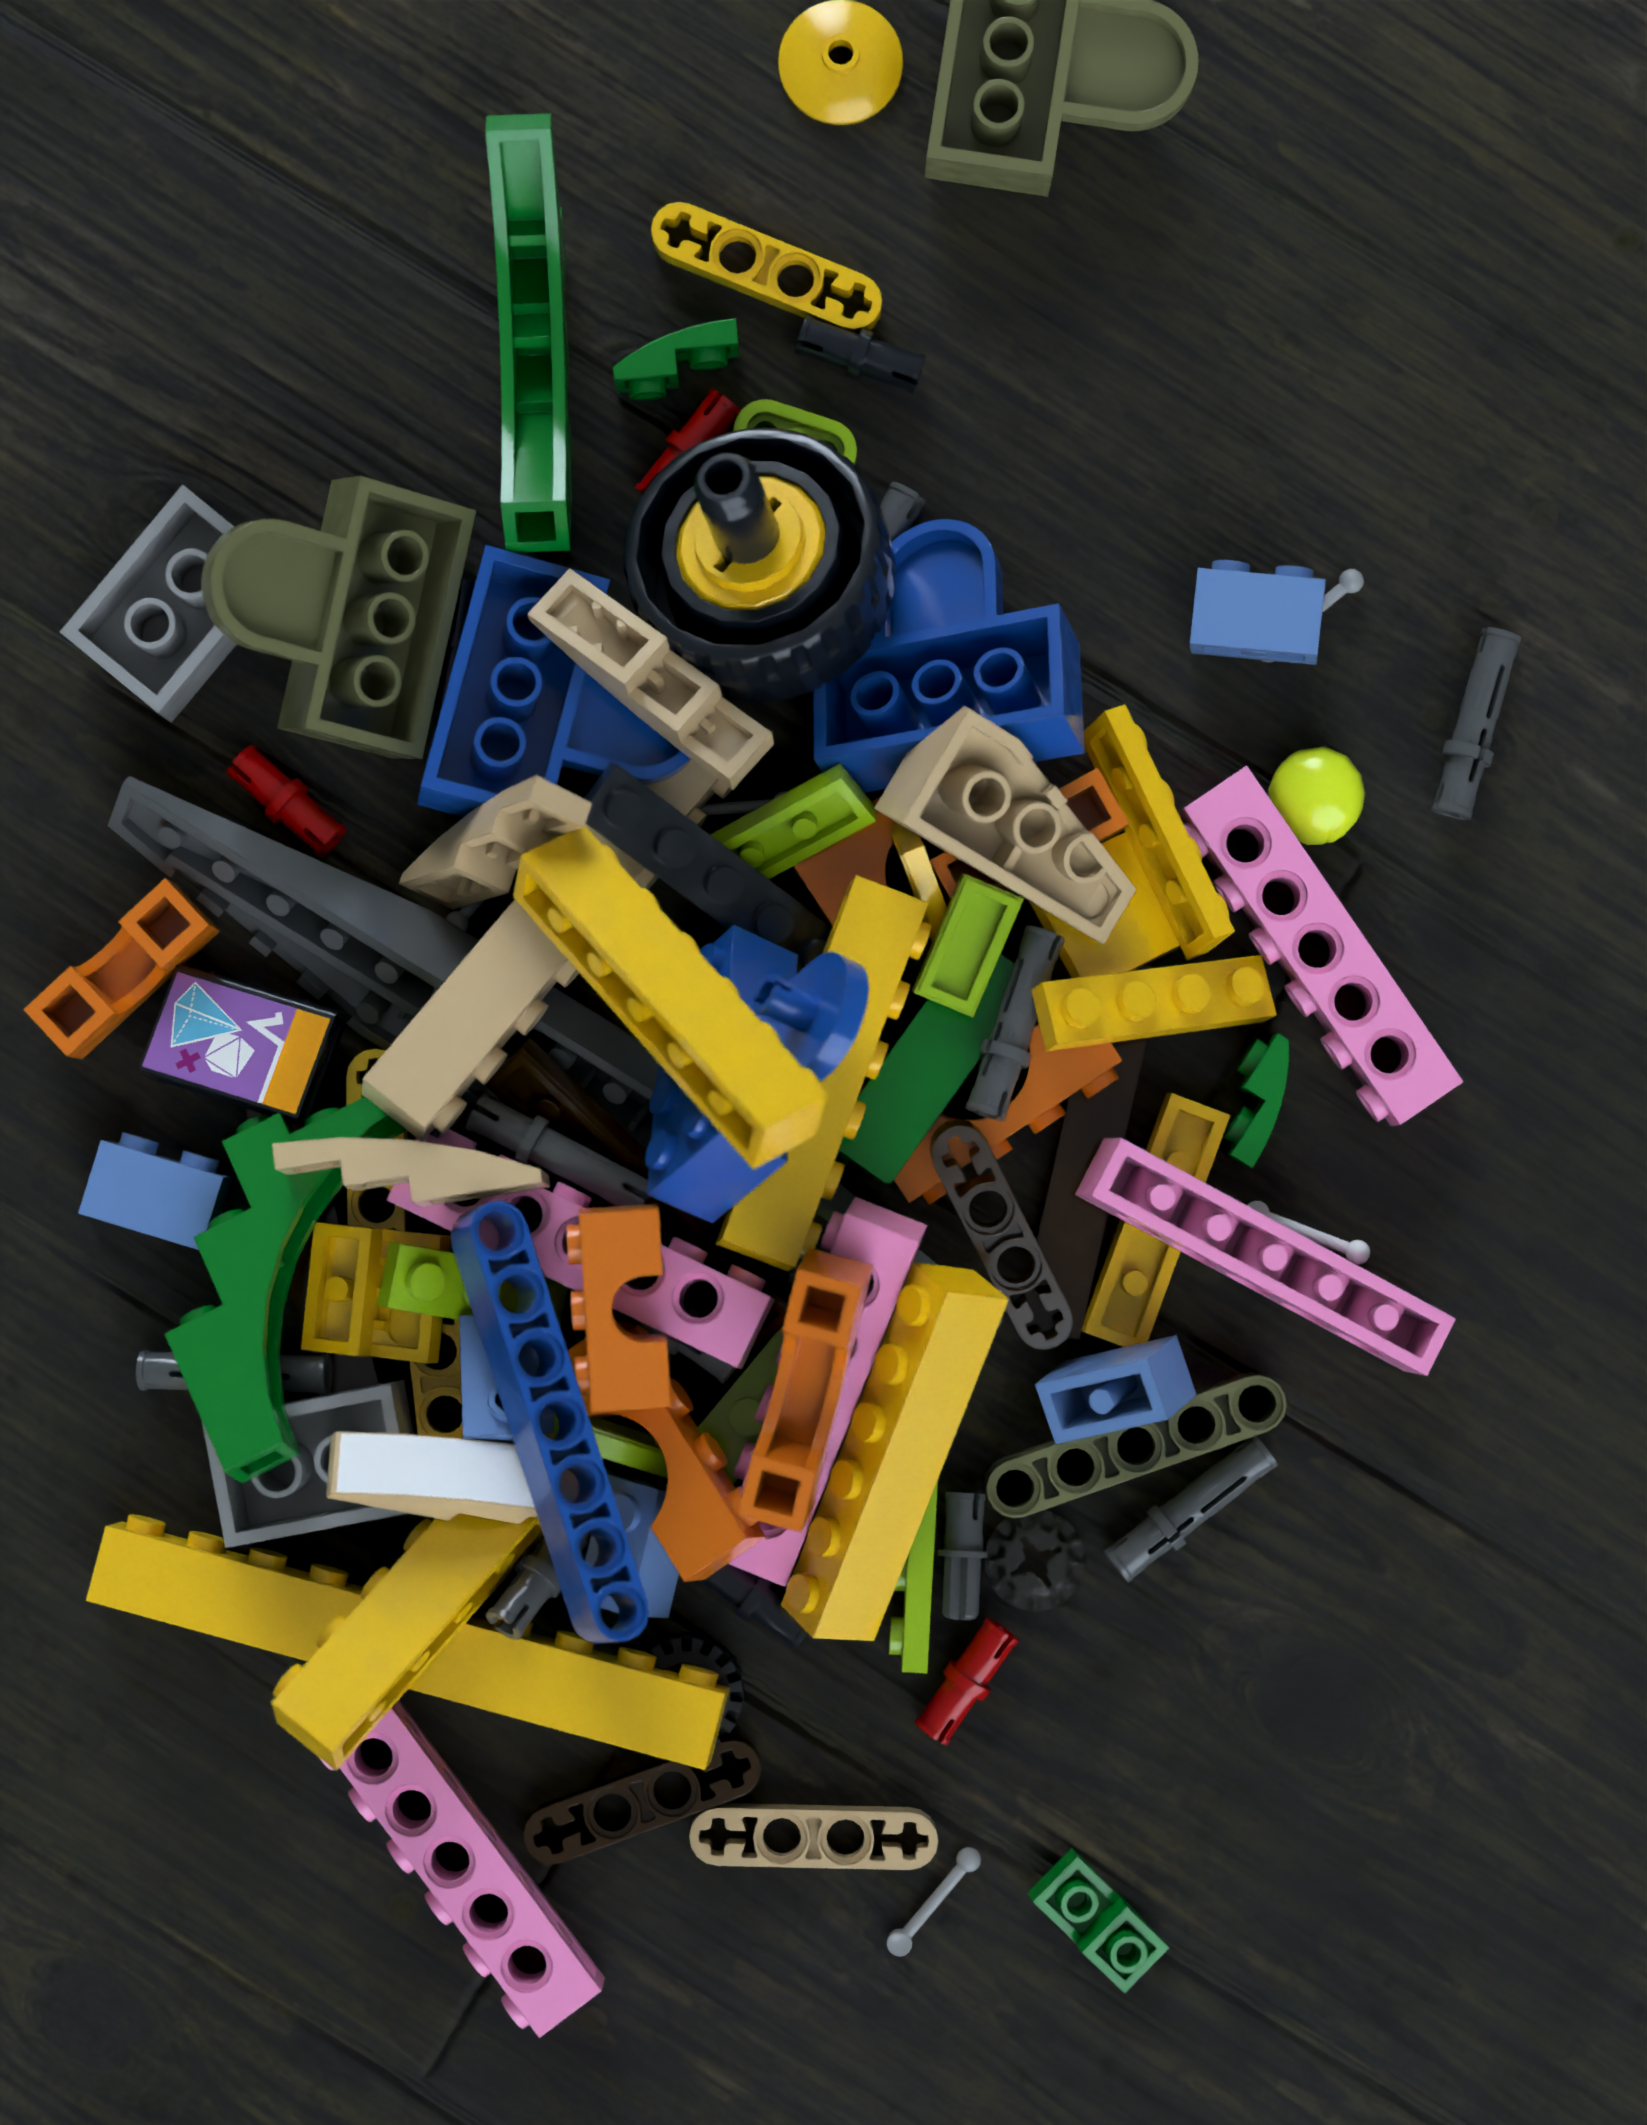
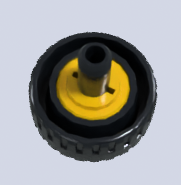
M752 428L731 431L698 443L673 459L649 483V486L639 498L633 510L631 521L627 526L624 539L626 547L623 554V571L627 580L626 587L637 617L667 637L669 649L719 684L722 697L725 699L755 703L781 701L819 689L825 682L829 683L849 670L858 659L862 658L871 646V639H874L876 632L881 631L887 620L886 613L892 604L895 591L893 578L896 575V565L889 530L876 496L868 481L862 478L859 469L847 457L840 455L831 445L822 440L809 437L807 434L777 428Z

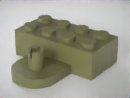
M951 0L924 178L1048 197L1053 177L1061 121L1123 131H1142L1167 122L1182 109L1192 92L1198 72V50L1191 30L1177 13L1153 0Z
M355 476L331 481L321 531L284 520L262 519L239 524L228 530L216 541L206 558L202 573V595L211 620L221 633L234 643L251 650L292 661L278 729L392 759L423 758L476 510L364 476Z

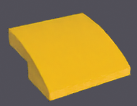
M1126 832L1101 843L1136 888L1135 893L1104 945L1030 902L1044 929L1064 937L1065 941L1059 956L1071 978L1135 971L1139 967L1181 948Z
M316 1222L313 1230L301 1349L357 1357L371 1356L427 1364L438 1363L443 1317L386 1308L377 1305L390 1241L450 1252L451 1236Z

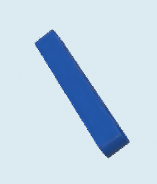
M503 1201L489 1202L462 1214L456 1220L450 1235L451 1244L566 1607L576 1632L586 1641L608 1643L631 1640L639 1635L647 1624L649 1615L648 1602L529 1229L522 1213L512 1204ZM482 1219L490 1221L498 1231L499 1243L495 1250L487 1248L479 1237L478 1228ZM503 1281L511 1284L518 1293L519 1304L515 1313L508 1312L499 1300L498 1292ZM523 1344L533 1348L538 1356L539 1366L534 1377L523 1371L519 1363V1352ZM544 1407L550 1408L558 1418L559 1429L553 1440L544 1435L540 1428L539 1417ZM565 1469L573 1473L578 1481L579 1491L573 1503L566 1500L560 1491L559 1482ZM586 1532L591 1534L598 1543L599 1554L593 1566H589L580 1554V1542ZM608 1595L616 1602L619 1611L618 1621L611 1630L604 1625L600 1615L601 1604Z

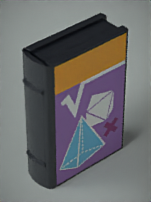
M178 964L138 1069L149 1073L147 1076L149 1079L260 1114L273 1116L280 1113L289 1123L304 1127L305 1120L313 1115L345 1027V1018L342 1012L314 1004L311 999H297L222 976L217 970L209 972L187 964Z

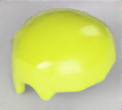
M1327 747L1298 750L1280 764L1269 785L1268 797L1299 842L1306 845H1323L1325 843H1333L1343 837L1356 823L1363 809L1365 791L1362 775L1346 755Z

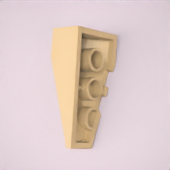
M964 706L906 753L874 809L1104 945L1135 893L1136 888L1094 834L1086 830L1068 807L1066 798L1055 785L1047 780L1033 762V756L1024 744L1013 735Z

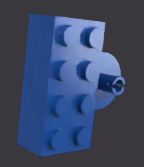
M951 519L932 520L919 524L897 537L892 542L896 565V575L893 578L895 591L892 604L886 613L887 620L881 631L876 632L874 639H871V646L862 658L858 659L849 670L829 683L825 682L821 688L813 691L814 761L822 773L841 763L864 793L886 789L906 753L964 706L1019 739L1033 756V762L1085 753L1080 643L1060 604L1003 614L1002 570L999 559L987 537L979 529L966 522Z
M485 546L422 779L417 805L465 817L472 810L505 789L536 775L557 785L561 766L601 776L609 763L614 762L644 785H650L673 777L691 761L688 756L630 711L578 666L529 620L528 613L569 568L492 546ZM572 569L607 594L610 579Z
M736 925L730 927L713 944L708 943L700 950V954L721 977H726L734 984L740 998L761 1022H766L774 1028L782 1045L803 1068L811 1070L820 1082L841 1063L859 1032L868 1003V975L861 964L836 952H826L816 957L797 974V954ZM654 1058L657 1062L656 1086L649 1103L650 1112L653 1114L652 1137L645 1155V1163L649 1166L647 1195L714 1223L784 1165L788 1159V1151L753 1170Z

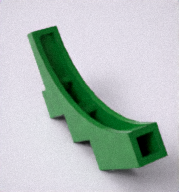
M551 113L486 116L485 133L494 225L500 334L502 413L500 504L506 551L513 553L570 551L573 448L568 405L570 355L565 311L566 250L562 207L559 205Z
M362 1094L361 1099L341 1109L327 1108L316 1112L308 1117L303 1124L304 1127L297 1131L280 1113L273 1116L265 1114L243 1122L237 1128V1134L222 1141L251 1208L246 1211L235 1209L220 1214L210 1221L208 1230L193 1238L223 1305L217 1308L214 1305H207L192 1310L180 1319L181 1326L165 1333V1337L223 1471L240 1483H244L300 1455L285 1409L280 1367L283 1310L297 1260L319 1216L343 1186L341 1167L286 1175L275 1170L272 1144L329 1138L393 1139L406 1131L403 1126Z

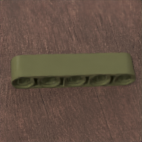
M1253 1372L1239 1374L1196 1389L1197 1395L1168 1420L1137 1426L1147 1431L1151 1441L1149 1452L1139 1461H1125L1118 1453V1439L1127 1429L1055 1444L1054 1440L1005 1456L994 1462L986 1472L984 1480L985 1494L993 1508L1002 1515L1011 1518L1025 1517L1268 1432L1276 1427L1284 1417L1287 1407L1285 1394L1280 1385L1269 1377ZM1261 1385L1269 1394V1409L1259 1419H1245L1239 1411V1396L1249 1386ZM1189 1407H1203L1210 1416L1209 1431L1199 1440L1189 1441L1183 1439L1178 1431L1179 1416ZM1078 1448L1085 1450L1091 1460V1468L1088 1475L1079 1482L1070 1483L1063 1481L1058 1476L1056 1467L1060 1456L1069 1449ZM1017 1469L1024 1471L1031 1479V1490L1026 1499L1019 1503L1010 1504L998 1498L996 1485L1001 1475L1009 1470Z

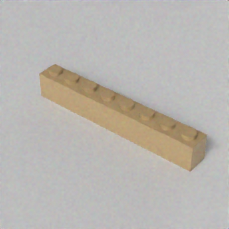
M692 759L685 768L673 777L659 783L645 785L699 827L702 826L707 818V815L701 809L716 793L724 799L732 791V789ZM585 824L587 829L601 844L609 846L614 851L620 865L641 888L648 890L658 879L655 875ZM514 900L362 1080V1095L422 1142L434 1128L442 1134L445 1133L467 1105L460 1098L475 1079L484 1085L493 1077L508 1056L501 1049L516 1030L524 1036L527 1035L538 1023L549 1006L542 1001L556 982L560 983L563 987H567L579 974V971L520 904Z

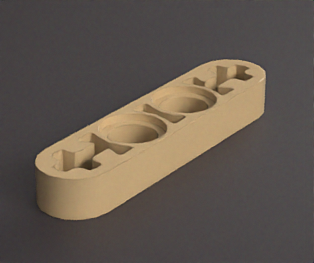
M723 1803L697 1813L692 1821L689 1834L690 1845L695 1855L706 1864L715 1866L913 1870L929 1863L935 1855L938 1846L936 1825L931 1817L922 1810L912 1807ZM744 1817L757 1818L753 1833L756 1853L743 1852L746 1841L744 1838L727 1839L724 1850L717 1851L712 1849L711 1839L701 1838L700 1830L710 1829L713 1818L725 1819V1827L730 1831H746ZM779 1818L791 1820L800 1830V1842L790 1852H774L764 1841L763 1833L768 1823ZM845 1819L860 1825L864 1832V1841L861 1847L854 1853L846 1855L834 1851L827 1841L830 1827L837 1821ZM871 1820H884L882 1834H900L903 1831L904 1823H916L918 1834L928 1835L927 1843L921 1842L916 1844L915 1854L907 1855L903 1854L901 1843L882 1842L884 1855H871L874 1845V1832Z

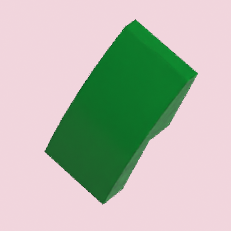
M736 318L712 321L670 333L629 354L613 367L617 393L629 392V398L632 400L660 399L667 396V389L680 388L678 363L689 362L690 368L694 370H713L727 366V359L740 358Z
M1279 1033L1270 1036L1266 1044L1256 1039L1236 1069L1245 1076L1237 1089L1258 1103L1253 1111L1244 1105L1233 1119L1224 1135L1225 1139L1232 1142L1224 1156L1245 1169L1253 1168L1274 1128L1282 1104L1289 1065V1040Z
M1072 1848L1027 1893L1032 1902L1077 1944L1080 1951L1124 1993L1169 1949L1167 1943Z

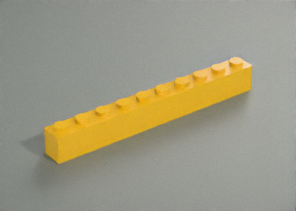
M129 1514L127 1523L121 1521L105 1526L86 1597L88 1602L309 1661L320 1649L317 1646V1642L325 1628L339 1615L347 1618L362 1602L363 1599L360 1595L364 1587L347 1583L349 1573L334 1567L311 1564L310 1572L286 1566L288 1556L275 1551L251 1547L247 1556L225 1550V1542L222 1537L199 1531H189L188 1539L164 1533L166 1523L160 1520ZM472 1616L409 1687L413 1691L706 1770L712 1761L730 1687L716 1684L719 1674L706 1668L681 1664L679 1673L654 1668L657 1657L652 1654L620 1647L618 1655L615 1656L593 1650L594 1643L586 1641L577 1633L559 1630L555 1639L531 1633L532 1622L526 1627L522 1637L515 1640L504 1636L495 1629L501 1619H498L495 1624H490L486 1620Z

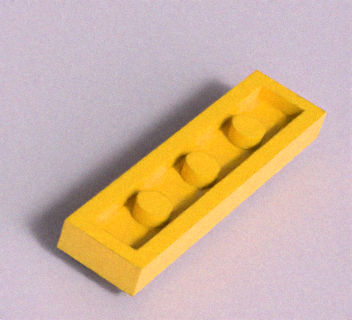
M1126 704L1106 710L1084 730V747L1094 768L1100 770L1129 822L1124 829L1186 959L1190 960L1208 953L1235 932L1229 920L1227 904L1214 889L1202 864L1199 846L1188 835L1174 806L1173 793L1169 785L1161 779L1147 750V741L1142 729L1134 723Z
M1262 955L1042 982L1031 989L1045 1051L1262 1023L1277 1015Z
M1166 1093L1146 1151L1206 1183L1230 1115L1179 1095ZM1120 1219L1084 1317L1081 1331L1123 1347L1148 1342L1181 1251Z

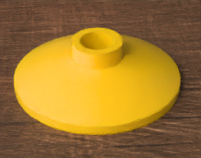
M831 0L810 7L791 23L780 45L778 59L779 74L787 96L804 114L826 124L850 125L873 117L891 101L901 81L903 53L895 30L879 12L859 2ZM843 46L852 52L853 57L848 63L840 65L830 59L829 53L835 47Z

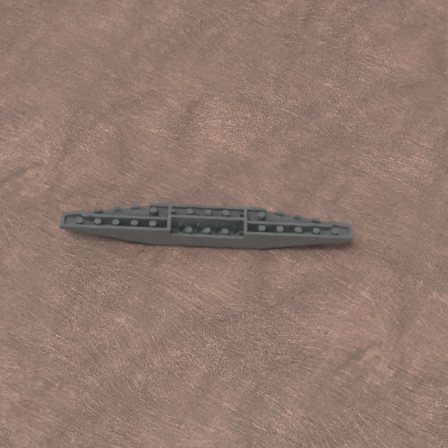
M131 776L121 786L107 826L170 878L176 872L186 878L201 891L196 900L218 918L224 911L227 912L254 935L249 944L265 957L271 951H274L302 975L296 983L318 1001L324 994L327 995L352 1016L346 1023L348 1026L385 1051H387L479 942L478 939L427 908ZM552 987L542 999L549 1006L533 1029L525 1036L516 1030L501 1048L508 1054L505 1061L531 1038L647 1150L652 1137L653 1114L650 1112L649 1103L656 1086L657 1062L654 1060L653 1055L637 1038L560 990ZM477 1079L461 1096L462 1099L477 1108L479 1106L476 1103L484 1092L491 1095L493 1099L503 1103L485 1084L483 1085ZM840 1183L831 1201L824 1198L820 1199L812 1221L822 1225L815 1249L830 1253V1251L820 1248L833 1212L836 1211L845 1215L856 1197ZM726 1213L718 1219L722 1224ZM918 1249L914 1262L937 1265ZM798 1259L795 1268L786 1271L789 1273L787 1282L793 1285L802 1259ZM871 1274L869 1286L872 1285V1284H874V1278H873V1275H872V1274ZM1001 1318V1321H1000V1323H999L998 1328L1000 1327V1325H1001V1323H1002V1321H1003L1002 1318Z

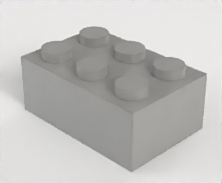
M184 485L178 489L60 631L67 639L171 723L237 645L215 626L207 612L202 595V573L206 558L216 541L234 526Z
M404 1379L285 1402V1409L300 1455L244 1483H240L223 1471L202 1422L226 1548L407 1514L400 1511L326 1498L331 1436L335 1432L414 1435Z

